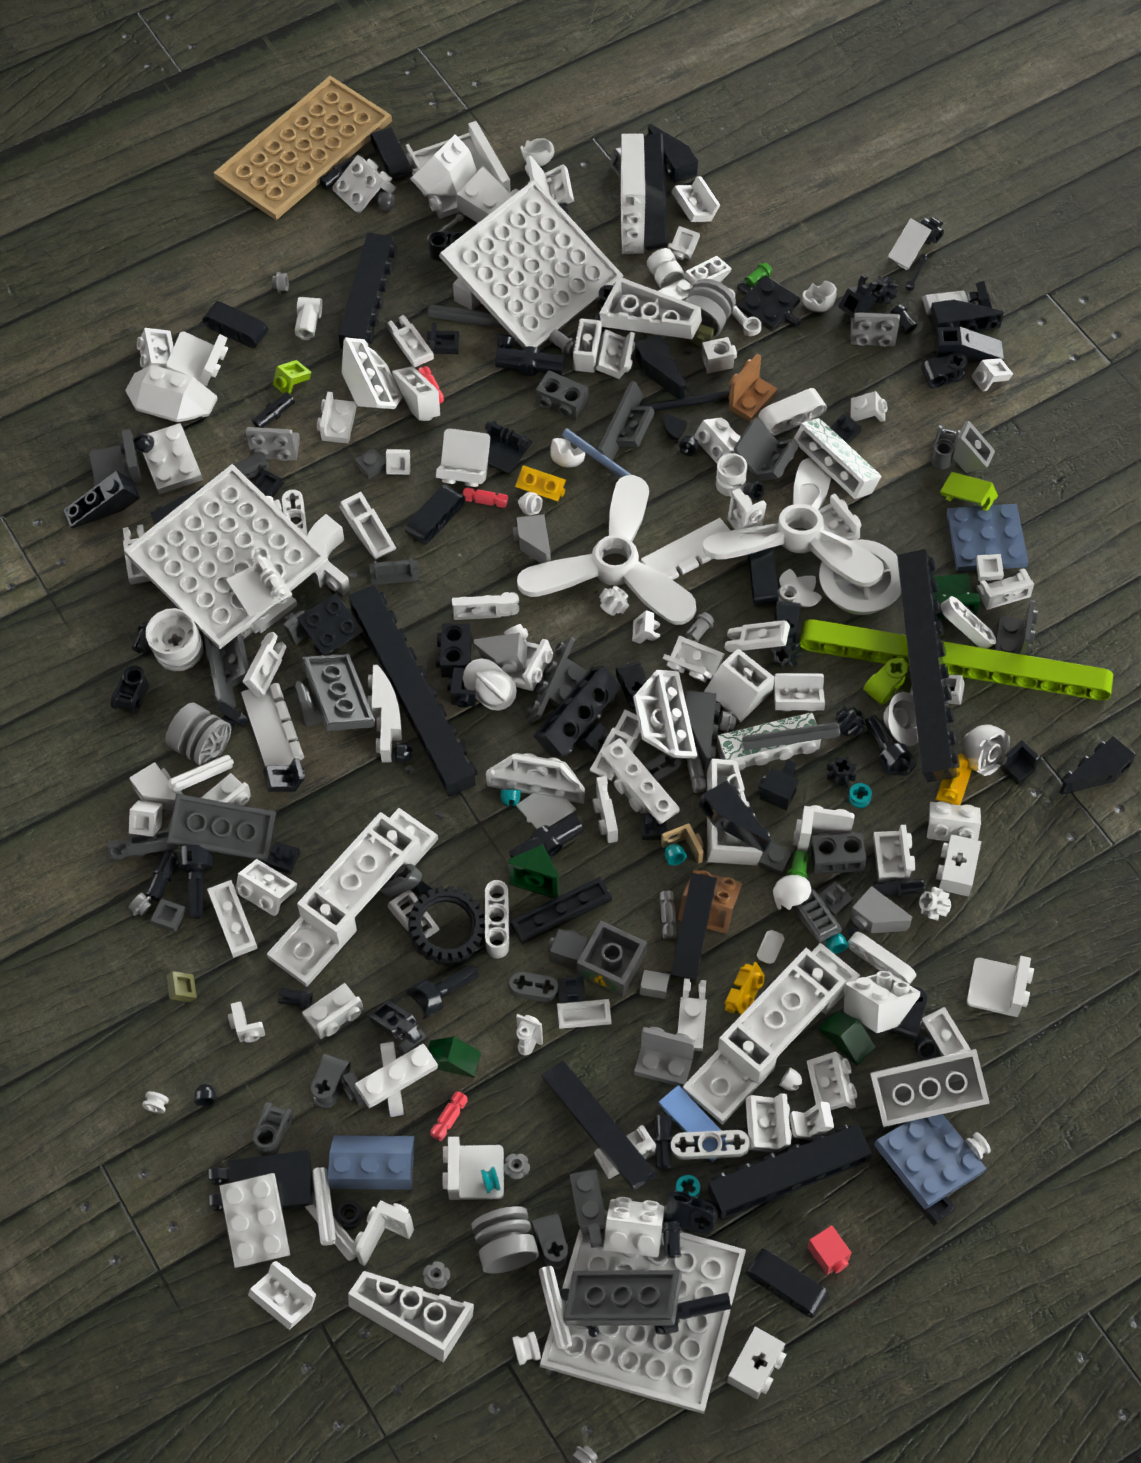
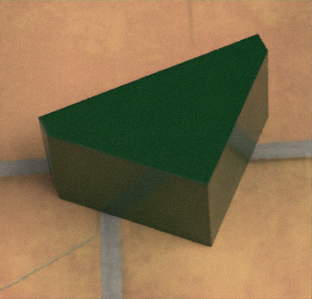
M837 1011L819 1028V1031L856 1066L875 1049V1045L857 1018Z
M456 1037L430 1040L428 1051L438 1064L437 1070L475 1078L481 1057L479 1050Z

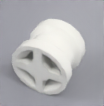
M534 1331L528 1333L526 1337H512L519 1365L525 1364L530 1359L535 1361L541 1360Z

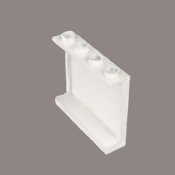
M477 121L468 123L469 133L458 136V138L470 150L477 171L483 166L510 193V178ZM449 140L415 152L407 144V154L405 155L412 168L413 175ZM423 193L424 197L428 196L431 210L433 212L436 211L440 219L459 212L457 210V195L440 196L435 194L425 195Z

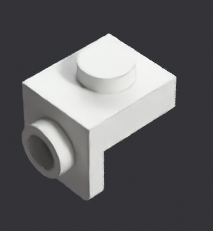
M679 226L673 242L668 244V249L672 251L677 259H691L700 234Z
M876 391L851 398V418L854 421L876 416L880 422L885 421V412L888 410L887 403Z
M241 1001L231 1004L232 1013L228 1014L231 1030L236 1029L240 1042H254L259 1040L260 1037L265 1036L262 1022L247 1025Z
M820 1101L805 1113L792 1111L789 1114L792 1134L795 1138L811 1140L834 1128L830 1105L827 1102Z

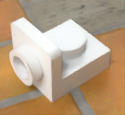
M1001 358L982 360L972 374V379L982 391H987L993 382L1009 381L1013 373Z

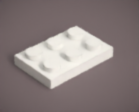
M181 423L148 433V435L154 438V447L150 452L143 453L158 494L203 480Z
M271 1173L220 1185L235 1268L290 1256L275 1174Z

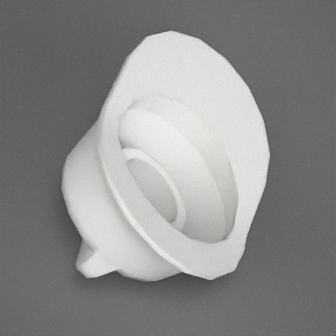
M480 658L473 660L465 668L463 674L464 685L467 690H474L476 692V699L491 710L499 711L506 709L513 703L517 692L515 682L496 663L489 659Z
M906 692L897 693L892 697L889 706L885 709L883 720L885 726L899 743L913 746L918 743L913 695Z

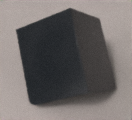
M1020 741L1004 755L1000 769L1019 785L1036 770L1040 757L1025 742Z

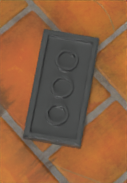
M349 654L302 658V666L326 731L374 727V716Z
M176 793L166 844L181 847L197 844L208 852L267 862L276 812Z
M680 1270L573 1271L563 1321L566 1326L674 1325L682 1274Z

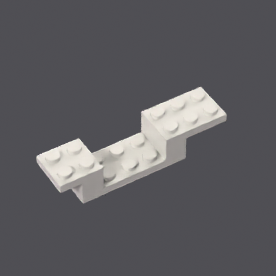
M400 808L390 818L380 812L297 903L300 913L299 919L267 953L268 959L307 987L355 934L357 928L354 918L399 867L406 864H413L415 866L436 843L438 835Z
M821 943L812 952L805 948L719 1038L718 1050L687 1081L682 1089L723 1125L746 1100L745 1098L750 1096L773 1072L777 1057L820 1011L826 1015L845 995L846 983L856 981L860 978V975Z

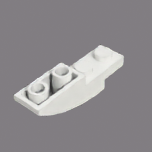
M715 256L685 271L683 279L659 290V292L685 301L697 280L712 279L721 282L731 272L732 268L718 256Z
M373 665V674L368 675V687L372 689V696H368L367 701L374 719H377V731H381L380 738H376V753L381 754L382 762H392V741L402 740L399 706L387 676L378 665Z

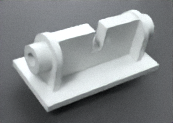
M517 1014L516 1033L519 1038L518 1051L522 1055H529L532 1053L536 1043L539 1045L543 1044L542 1023H539V1020L533 1016L525 1015L524 1017Z

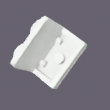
M357 155L333 185L332 189L355 212L360 213L380 188L392 194L396 187L390 182L392 178L384 171L380 173L377 170L379 166L370 158L366 161Z
M531 155L526 157L527 165H525V169L530 177L528 184L535 179L557 203L566 202L569 204L574 201L568 169L564 164L544 173Z
M181 332L166 367L172 371L193 376L201 384L207 386L211 376L216 378L221 365L217 364L218 359L223 360L228 350L224 346L227 337L219 334L215 345L191 334Z
M450 428L445 430L441 465L437 468L436 478H441L444 483L452 484L456 483V481L465 482L466 486L472 487L482 484L486 480L490 446L489 434Z
M679 636L671 656L664 654L663 659L668 662L666 666L683 674L685 670L690 671V676L706 683L707 679L712 680L725 654Z
M817 805L804 806L802 819H797L793 845L797 846V851H805L807 854L811 835H818L820 833L835 835L851 831L855 815L844 809L829 810Z
M1020 956L1017 966L984 958H976L971 975L967 1004L971 1007L1018 1017L1021 1008L1027 1007L1030 992L1025 990L1026 984H1031L1034 968H1030L1031 958Z
M448 1137V1146H443V1163H448V1172L443 1173V1189H448L449 1200L501 1199L504 1195L503 1147L500 1145L460 1146L459 1137ZM494 1166L501 1190L492 1189L491 1193L487 1194L481 1170L489 1171L490 1167Z
M627 1197L611 1199L606 1220L603 1250L658 1257L665 1207L652 1200L635 1202Z
M381 1200L377 1208L372 1207L367 1216L366 1222H368L365 1231H360L354 1242L359 1264L363 1266L367 1264L385 1228L410 1239L414 1227L407 1208L397 1203H394L392 1206Z

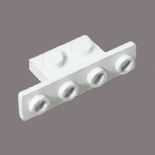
M617 739L601 750V755L615 770L614 785L617 791L627 796L635 812L651 813L660 824L679 812L678 805L622 739Z

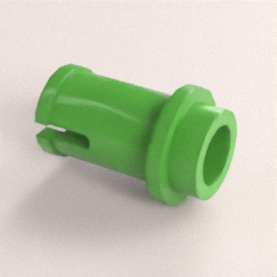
M767 263L758 264L757 269L745 277V283L753 287L765 275L770 278L772 268Z
M795 851L792 866L788 870L787 876L799 875L807 879L806 868L810 855L806 854L805 851Z

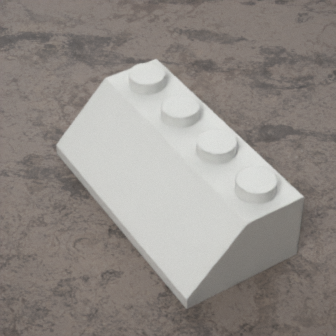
M976 1049L871 1072L883 1127L990 1103Z

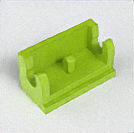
M951 472L940 491L947 501L957 498L976 503L982 507L983 511H988L994 500L998 497L992 482Z

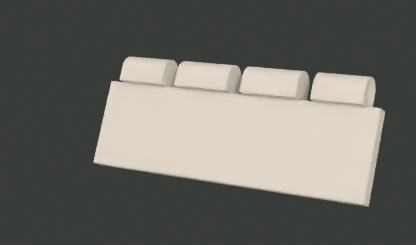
M718 518L641 558V562L674 580L679 577L678 571L684 575L699 567L698 561L703 565L712 560L703 552V541L708 536L731 530L721 518Z
M279 683L269 685L265 695L262 697H256L250 689L242 691L241 694L265 767L266 765H290L293 759L302 760L304 755L300 743L297 741L298 737L293 723L290 721L291 717L286 702L283 701L284 696Z

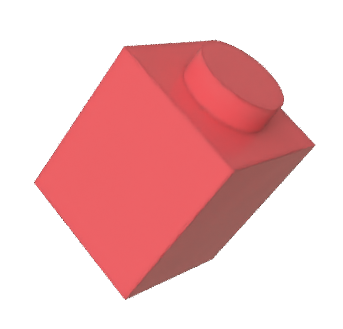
M833 1226L828 1227L809 1240L807 1248L826 1275L832 1271L839 1273L849 1265L847 1261H849L852 1252Z

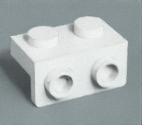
M701 176L696 177L692 185L674 186L672 194L691 222H711L720 207L719 202Z
M605 329L601 335L595 370L620 379L625 372L628 373L633 362L630 358L635 349V333L630 331L626 337H623Z
M722 417L703 420L694 435V438L698 440V443L717 464L723 455L729 453L736 454L734 447L741 437L733 431L729 423Z
M836 494L831 495L830 504L819 510L823 516L824 530L849 541L859 539L861 527L859 518L848 510V506L843 499L840 500Z
M542 639L540 644L525 642L527 646L525 670L508 673L515 682L516 687L533 691L536 684L541 681L543 671L553 657V651L546 639Z
M775 674V710H807L810 712L824 710L823 674Z
M943 801L930 802L928 839L949 841L952 834L978 840L981 826L980 808L972 805H953Z
M900 825L899 831L874 832L873 843L878 881L896 880V878H899V880H909L911 871H915L914 856H910L909 848H912L911 833H907L906 825Z
M781 1093L775 1098L750 1095L745 1098L750 1143L749 1150L779 1153L790 1146L792 1132L789 1126L790 1107L787 1103V1095Z
M274 1261L270 1266L268 1274L250 1288L248 1296L290 1330L311 1311L316 1294L310 1286L296 1278L288 1268Z

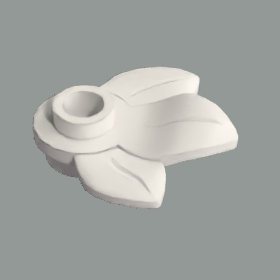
M788 569L780 576L778 601L801 603L803 607H811L822 599L821 595L813 592L816 584L815 576L797 577L791 569Z

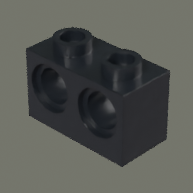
M442 623V633H437V647H441V653H436V668H441L442 677H453L454 668H464L465 670L467 665L471 663V623Z

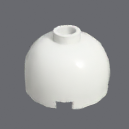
M980 725L967 733L963 739L962 754L968 760V766L984 776L991 775L998 770L1001 765L996 763L1001 757L1004 758L1010 747V736L1005 733L1006 731L992 725Z

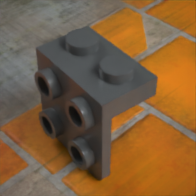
M754 418L736 443L734 452L746 460L749 470L761 482L780 478L788 462L794 458V453L799 444L795 439L778 442L761 420Z

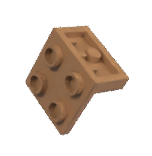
M756 354L752 360H747L743 370L739 374L736 373L729 384L731 386L728 397L730 400L729 410L748 422H751L752 419L759 415L760 411L777 395L778 388L759 378L761 356L759 354Z
M693 870L695 874L717 878L707 929L727 934L742 883L729 877L724 878L713 875L707 871ZM690 880L682 897L678 921H682Z

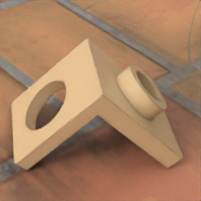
M689 823L661 835L662 848L686 840L697 863L703 862L702 839L698 833L694 834ZM678 834L675 838L669 839L671 836Z

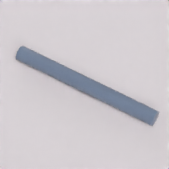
M565 429L562 436L618 477L622 478L626 475H632L569 429Z

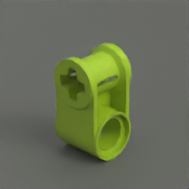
M898 658L889 660L867 681L863 691L881 705L886 704L904 684L908 668L907 664Z

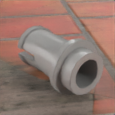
M558 329L553 330L549 336L550 342L562 349L564 354H573L576 340L568 338Z
M706 612L699 614L697 621L685 633L686 637L692 641L694 639V642L698 643L704 633L713 627V617Z

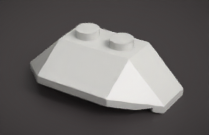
M454 135L410 179L425 195L456 196L477 173V169L470 150Z
M345 338L343 341L342 375L356 405L359 407L395 409L402 399V395L387 364L374 350L368 347L369 344L365 340Z
M154 365L134 373L125 390L136 411L175 422L192 420L200 416H209L218 399L214 393L193 376Z
M656 670L633 696L642 740L672 757L695 759L697 752L679 671Z
M515 753L486 772V781L489 787L521 790L522 793L547 795L582 804L585 801L584 786L567 763L557 758L547 759L537 757L531 753Z

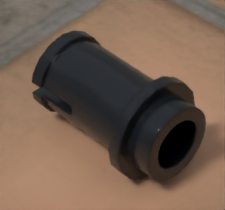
M897 305L892 309L891 314L900 315L899 325L906 334L916 329L917 323L907 313L905 306Z
M142 622V625H139L137 628L139 632L132 646V649L137 653H147L149 644L146 639V627L149 622Z
M281 987L278 996H282V998H278L279 1004L300 1006L303 1010L312 1005L313 993L309 992L308 989L299 991Z
M679 1222L663 1223L661 1233H663L664 1258L674 1259L682 1257L680 1233L683 1230Z

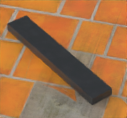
M661 132L644 136V232L647 251L668 246L664 149Z
M564 1060L541 1074L544 1082L633 1191L656 1176L655 1170Z

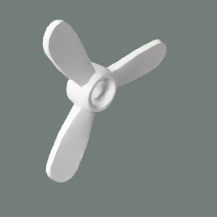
M811 458L804 459L799 464L793 487V505L782 510L777 523L721 532L708 536L703 541V552L705 555L717 560L739 557L778 545H782L788 551L794 553L812 551L830 569L860 587H871L877 584L882 579L884 573L883 563L879 558L859 545L824 530L823 516L819 510L826 499L831 476ZM793 528H804V529H807V530H806V531H798V530H795V529H793Z
M626 475L616 483L609 511V536L597 542L592 554L534 565L522 570L517 578V586L522 594L530 597H539L597 577L607 585L617 586L626 583L647 607L674 625H683L689 622L696 613V601L691 593L664 574L638 562L639 555L632 541L644 517L649 487L643 479L634 475ZM615 553L625 556L628 561L621 565H609L602 558L608 554Z

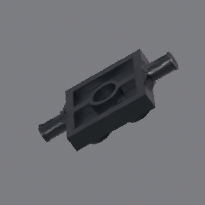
M765 275L753 287L748 286L743 281L737 285V290L746 294L738 304L739 310L749 317L758 318L761 321V325L773 332L785 321H788L795 327L800 325L802 319L792 314L793 310L800 303V297Z

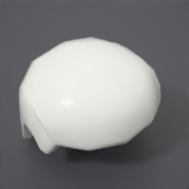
M545 138L532 141L527 140L525 147L521 146V152L525 161L526 157L531 155L540 167L552 159L555 151L553 144Z
M823 281L821 286H815L813 283L808 290L803 292L802 302L812 312L828 311L835 303L837 288L829 281Z
M554 438L551 443L550 456L557 465L570 468L577 467L584 461L585 452L578 447L573 449L571 442L567 439Z
M799 875L782 877L777 881L773 889L774 900L779 910L781 905L790 910L792 906L806 901L811 893L809 881Z

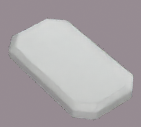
M773 930L766 932L757 952L758 960L767 964L775 963L785 939L783 934Z

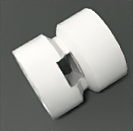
M670 249L657 250L647 260V266L652 275H655V280L661 289L684 278L685 273Z
M729 453L723 455L718 460L716 488L725 496L731 497L732 491L739 488L743 492L746 484L747 462L742 456Z

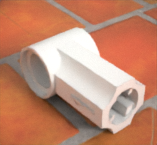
M298 298L295 336H298L301 340H310V338L314 337L317 320L322 315V299Z

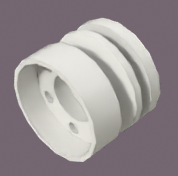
M173 608L160 611L150 619L146 627V639L160 665L171 671H185L200 661L204 653V641L192 616L186 611Z

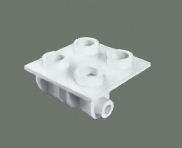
M261 555L253 559L254 564L226 579L250 618L292 596L291 591L269 557L265 558Z

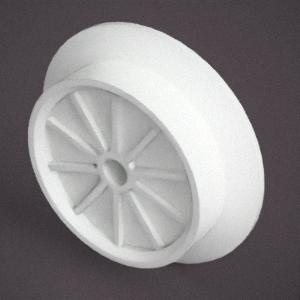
M850 540L879 558L883 563L884 573L882 579L871 587H860L851 583L830 569L822 561L819 571L821 587L835 605L848 613L856 615L876 613L892 605L901 595L897 555L880 543L870 540Z

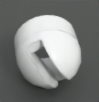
M789 1068L779 1086L788 1091H796L799 1088L798 1085L802 1084L801 1075L794 1069Z

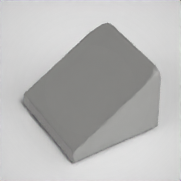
M644 970L640 995L666 999L670 974Z

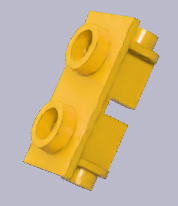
M523 465L515 487L559 501V498L565 494V488L563 487L566 479Z
M964 754L958 755L960 767L956 768L957 777L942 780L936 797L937 801L961 805L972 771Z
M754 962L753 966L745 964L744 967L740 968L734 985L741 987V989L731 988L724 1003L727 1012L734 1013L736 1010L741 1016L754 1002L758 990L764 984L765 977L757 962Z

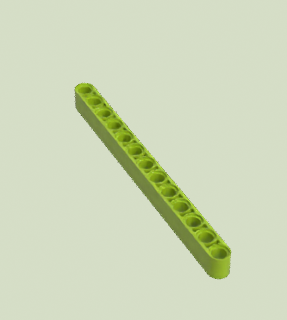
M812 619L806 620L803 623L799 644H801L800 647L804 650L886 664L891 659L898 658L903 660L907 667L910 668L906 635ZM944 642L946 656L943 657V664L947 665L949 675H961L964 678L1094 700H1107L1111 697L1113 673L1108 669Z

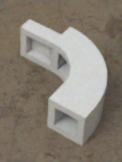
M327 514L313 525L307 535L328 557L344 541L342 526ZM329 560L310 575L320 588L327 583L331 590H337L343 596L350 591L348 577L331 564Z

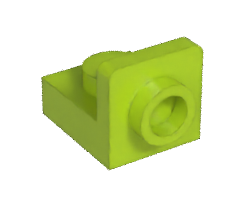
M297 360L279 365L276 368L273 386L283 394L288 392L291 395L293 385L309 380L311 371Z

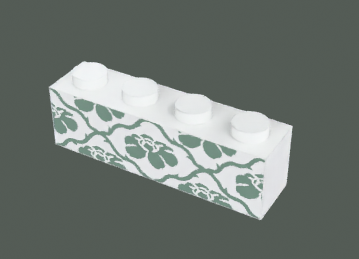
M820 418L801 424L794 439L811 459L854 499L872 494L882 477Z
M811 712L718 735L717 750L721 759L736 760L739 771L748 766H762L769 761L777 759L786 760L793 755L801 753L811 754L820 748L821 739L752 750H744L742 738L746 735L817 725Z

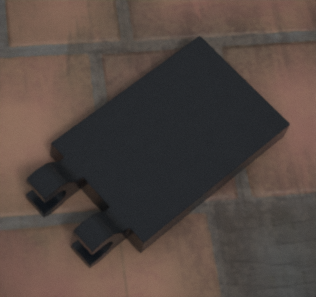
M309 1150L230 1160L228 1169H209V1180H212L213 1185L233 1183L274 1173L282 1210L313 1205L311 1153ZM221 1194L209 1195L210 1207H213L214 1211L224 1210Z

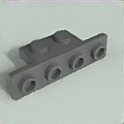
M635 381L629 383L598 447V451L612 461L619 447H639L655 413L651 406L639 407L643 399V393Z
M202 632L207 648L206 655L211 668L210 675L215 687V698L220 704L224 702L230 707L235 708L236 702L232 687L241 683L249 670L243 636L238 634L224 647L219 649Z
M569 637L556 645L554 659L545 669V673H547L545 679L540 682L536 689L537 697L527 709V712H529L526 719L527 722L532 723L539 719L547 702L558 707L584 677L586 670L567 658L575 641L574 638Z

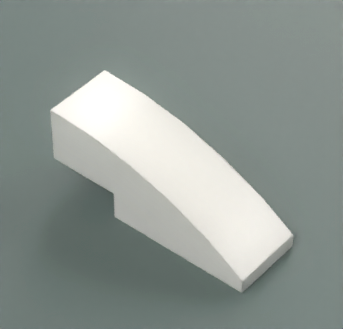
M362 492L340 502L339 508L348 523L375 560L396 550L393 541L375 510L370 508Z
M624 710L616 727L610 731L601 750L617 739H622L633 752L642 738L637 715ZM600 750L590 771L601 777L606 776L607 780L613 781L615 779V770L601 755Z

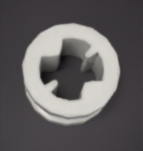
M146 1092L145 1097L147 1100L143 1101L142 1107L154 1113H165L166 1108L164 1105L168 1104L169 1099L160 1093Z
M978 1132L973 1134L972 1139L967 1138L965 1140L979 1160L983 1158V1154L988 1155L991 1152L988 1142Z

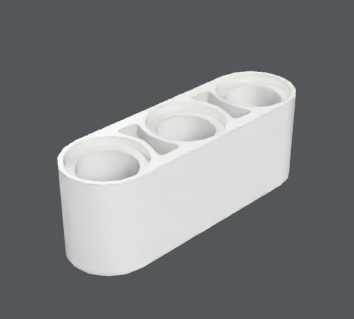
M810 388L766 406L760 411L758 417L772 435H778L804 422L820 417L825 413L827 405L816 389Z
M500 880L489 882L485 888L486 950L489 956L497 959L504 957L509 951L508 888ZM495 893H500L503 895L500 898L491 897ZM497 916L503 918L499 922H494L491 920L492 918ZM494 940L503 941V943L498 946L491 944Z

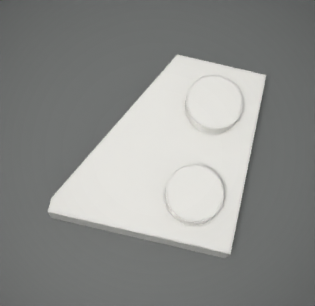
M602 776L596 778V798L593 799L595 813H600L602 819L598 821L601 835L606 834L607 842L612 843L618 841V828L612 800L609 799L607 792V777Z

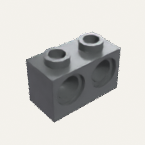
M549 370L536 388L537 404L574 420H577L589 401V387Z
M848 831L835 835L820 833L812 836L810 850L813 874L864 871L866 853L863 833ZM851 848L854 849L856 852L849 853L845 849ZM820 850H828L830 854H823Z

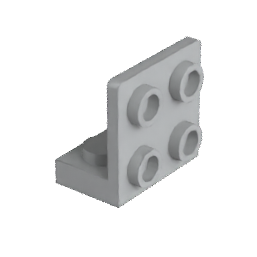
M855 313L850 323V345L895 346L900 315Z
M246 428L251 456L261 453L266 459L297 461L300 442L299 433H293L290 429Z
M643 1027L641 1049L634 1075L674 1086L679 1085L683 1088L687 1083L693 1062L695 1040L682 1033L674 1035L666 1033L658 1027Z

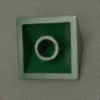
M543 844L510 858L508 867L511 886L553 899L559 897V873Z

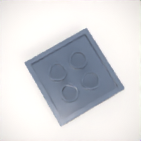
M1017 504L991 505L988 511H983L981 506L947 508L946 515L957 572L977 571V555L1001 554L1003 569L1027 567L1028 557Z
M943 1114L908 1121L879 1138L874 1144L925 1210L977 1178L987 1169Z

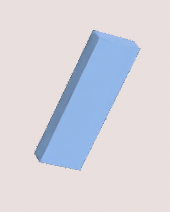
M679 1085L659 1101V1106L672 1117V1120L683 1132L721 1131ZM726 1137L721 1138L723 1144L722 1151H727L726 1145H733V1143H726ZM708 1138L703 1142L702 1147L708 1152H713L717 1149L718 1142L713 1138ZM694 1139V1142L698 1147V1139ZM712 1158L710 1161L713 1163L718 1158Z

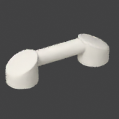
M728 288L733 293L735 298V292L732 289ZM735 305L731 314L743 326L744 335L755 336L760 333L761 321L756 317L747 318Z

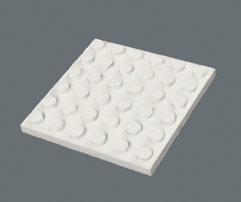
M535 179L444 249L439 255L444 263L509 334L515 337V340L522 348L527 346L538 348L549 339L553 330H560L599 298V289L602 286H614L619 277L623 278V274Z
M233 464L124 549V554L180 610L186 611L192 616L196 626L219 649L224 647L271 608L269 607L250 618L226 579L254 564L253 559L261 555L265 558L269 557L289 590L292 591L328 561V556Z
M604 1210L605 1217L607 1220L608 1211ZM579 1230L562 1289H570L573 1271L680 1270L682 1279L678 1303L728 1293L732 1306L746 1249L681 1232L680 1247L682 1257L668 1259L664 1258L663 1233H661L659 1256L652 1257L603 1250L605 1230L600 1231L602 1246L591 1248L589 1234H582L581 1230ZM562 1300V1304H563V1308H564V1312H565V1310H566V1305H567V1301ZM731 1309L688 1319H680L678 1324L679 1332L666 1335L656 1334L654 1325L595 1326L599 1329V1334L594 1338L589 1336L586 1326H568L572 1346L565 1349L557 1348L551 1325L540 1367L704 1414Z

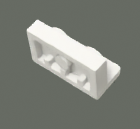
M144 328L141 337L137 339V349L140 350L141 354L140 366L143 369L150 365L168 369L166 364L174 348L170 331Z
M327 392L326 400L323 399L321 403L322 418L317 420V431H320L322 441L349 444L357 408L356 402L335 400L333 392Z
M740 488L732 491L728 521L735 530L763 526L766 510L765 501L762 500L752 505L750 497L745 495Z
M230 773L201 798L244 806L249 801L251 792L248 784L245 782L242 784Z
M256 859L238 873L235 891L269 914L276 916L279 913L280 904L296 891L297 883Z
M344 983L304 1010L302 1014L318 1037L322 1039L326 1035L331 1036L335 1034L345 1022L355 1020L364 1009L362 1000L356 997L346 983Z
M833 1052L807 1061L816 1104L820 1101L827 1102L830 1105V1110L847 1106L850 1109L856 1108L854 1099L857 1098V1092L854 1085L850 1082L851 1066L847 1058H844L837 1052Z

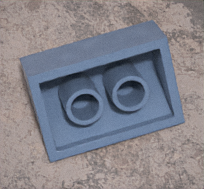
M334 1135L329 1153L328 1181L331 1189L412 1190L414 1136Z

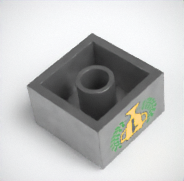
M600 921L577 962V975L580 977L584 976V979L624 997L647 955V942Z

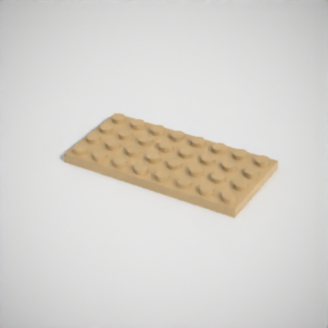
M329 76L214 172V178L277 220L320 183V177L333 170V166H339L369 142L371 140L370 133L384 129L392 122V115L332 76Z

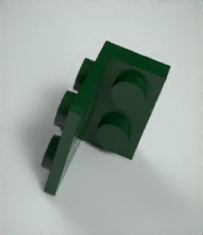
M968 574L933 577L937 580L938 592H935V598L939 600L940 605L953 596L975 616L977 615L980 597L979 593H972ZM942 610L941 613L937 614L938 619H947Z

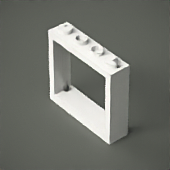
M621 134L622 254H644V135Z

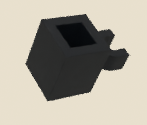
M867 275L860 276L858 286L847 288L838 308L854 318L855 313H869L877 299L870 292L876 289L878 283L875 281L870 282L869 287H867Z
M787 760L782 772L771 768L768 776L763 775L758 785V788L761 789L760 799L787 811L798 789L799 779L793 777L796 772L797 763Z

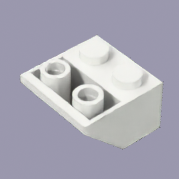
M737 649L720 665L704 692L716 693V703H720V707L726 712L732 710V716H736V720L741 723L773 692L775 677L740 649Z
M880 971L875 975L861 977L856 981L846 983L844 1012L851 1017L859 1019L863 1025L874 1032L880 1033L899 1026L920 997V991L911 987L907 982H903L893 976L892 973Z

